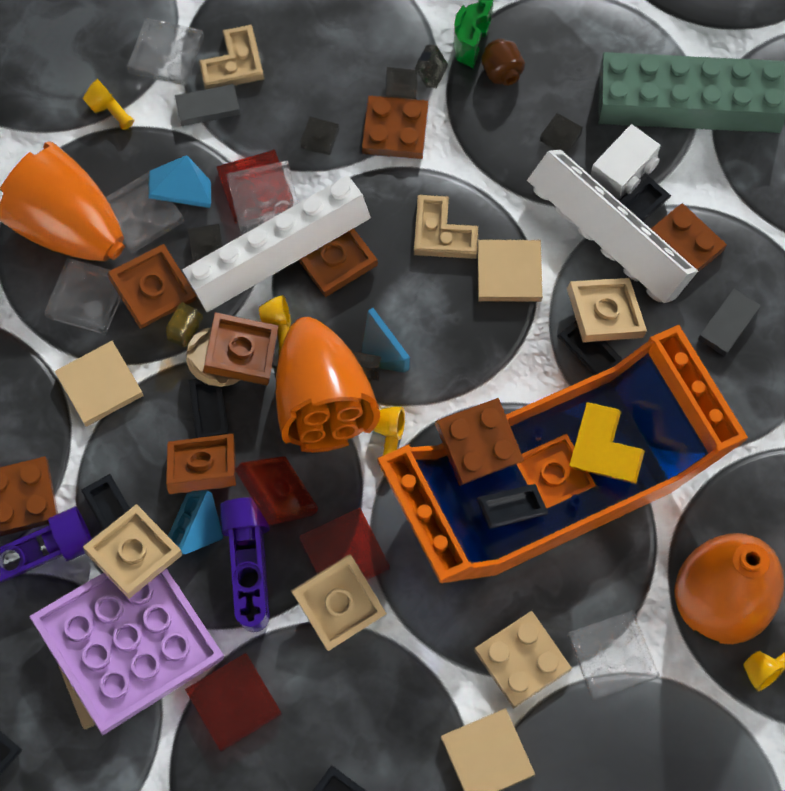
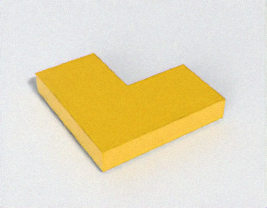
M589 402L586 403L569 466L572 469L636 484L645 451L640 448L613 442L621 415L619 409Z

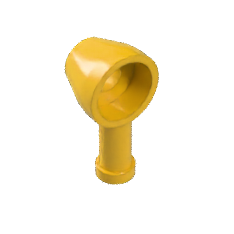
M98 79L89 86L82 99L94 113L108 109L123 130L133 125L135 120L123 110Z
M284 295L274 297L259 306L261 322L278 325L279 355L283 341L291 326L289 307Z
M394 406L380 409V420L374 431L386 437L383 455L397 450L398 440L402 438L405 426V411L403 407Z
M757 651L744 662L743 666L748 678L757 691L767 688L785 670V652L774 659L761 651Z

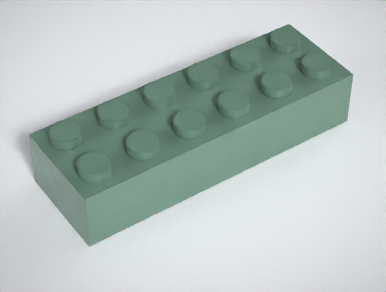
M603 52L599 70L598 124L629 126L632 124L634 126L781 133L785 123V61Z

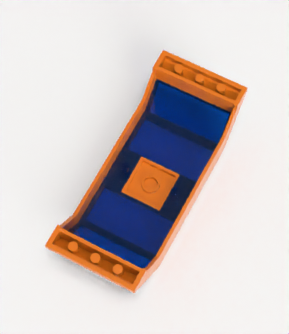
M676 325L650 337L645 344L614 367L506 414L524 458V461L460 486L443 443L435 446L410 447L408 444L377 458V462L439 582L446 583L496 576L674 492L748 439V436L680 325ZM587 402L619 409L621 415L613 442L640 448L645 451L636 484L572 469L569 466ZM536 484L549 513L548 515L488 529L476 500L478 497Z

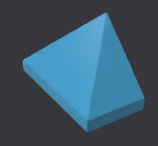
M186 155L149 171L148 198L210 208L211 180Z
M375 309L368 310L360 365L405 373L410 369V356Z
M208 490L192 491L186 494L168 537L181 549L182 554H188L224 539L213 494Z

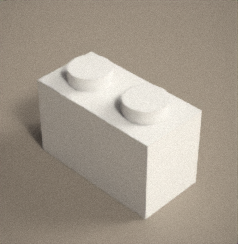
M631 124L593 164L590 176L617 200H620L626 193L630 194L639 185L640 178L645 172L650 174L656 168L660 161L657 156L661 145Z

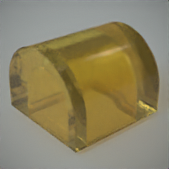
M183 302L179 303L166 327L167 340L177 345L188 347V343L204 319L202 314Z

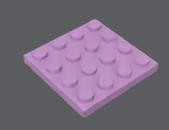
M167 568L130 599L102 573L30 616L32 623L102 736L224 660L223 653Z

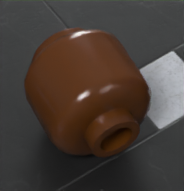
M496 39L485 47L481 63L491 82L506 86L516 83L525 69V61L516 44L509 40Z

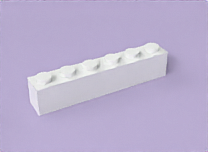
M562 150L548 151L527 179L534 186L533 191L540 198L553 203L556 206V212L561 217L573 221L579 227L578 231L583 237L588 240H594L602 247L600 249L602 254L610 260H616L624 267V273L630 279L640 281L647 288V294L654 300L663 303L675 300L697 274L698 270Z
M347 175L187 266L182 271L206 312H209L371 219L363 194Z

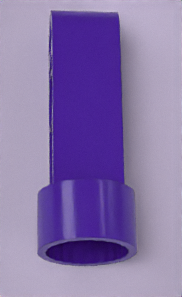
M257 497L236 498L220 504L222 534L229 537L234 613L237 621L245 630L259 632L268 625L270 620L263 536L264 533L270 530L268 501ZM256 545V548L239 550L238 548ZM247 573L258 574V581L254 586L246 588L241 585L242 578ZM247 598H253V605L260 612V614L254 616V621H250L245 616V614H249L251 611L250 602Z
M74 506L48 518L49 526L1 546L0 584L61 556H64L68 562L86 554L83 546L91 541L92 538L78 508ZM42 537L49 552L48 555L44 556L37 540L38 538ZM10 551H16L20 557V563L14 570H8L4 565V557Z

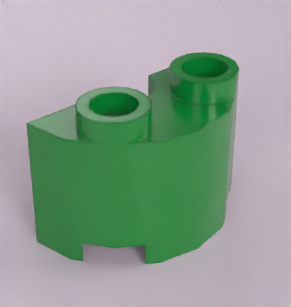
M479 0L478 3L470 4L467 7L463 5L455 16L453 38L455 57L459 62L474 68L480 52L478 47L481 37H486L492 22L494 0Z

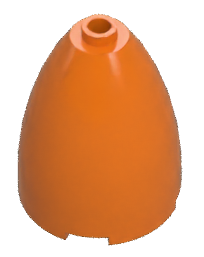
M45 142L43 145L44 149L35 155L31 152L25 155L9 173L0 187V190L3 192L0 202V222L28 240L70 257L104 262L110 258L112 260L118 258L125 247L122 244L124 236L111 205L89 174L53 142Z
M311 317L297 319L291 325L283 341L276 372V408L282 439L285 444L299 445L302 452H326L349 446V439L363 431L364 433H371L380 420V410L371 384L355 355L336 333L317 319Z
M741 533L717 536L697 547L679 569L674 587L676 605L680 615L693 631L696 630L702 635L719 641L722 644L746 642L763 632L775 617L784 593V573L782 565L773 549L761 539Z

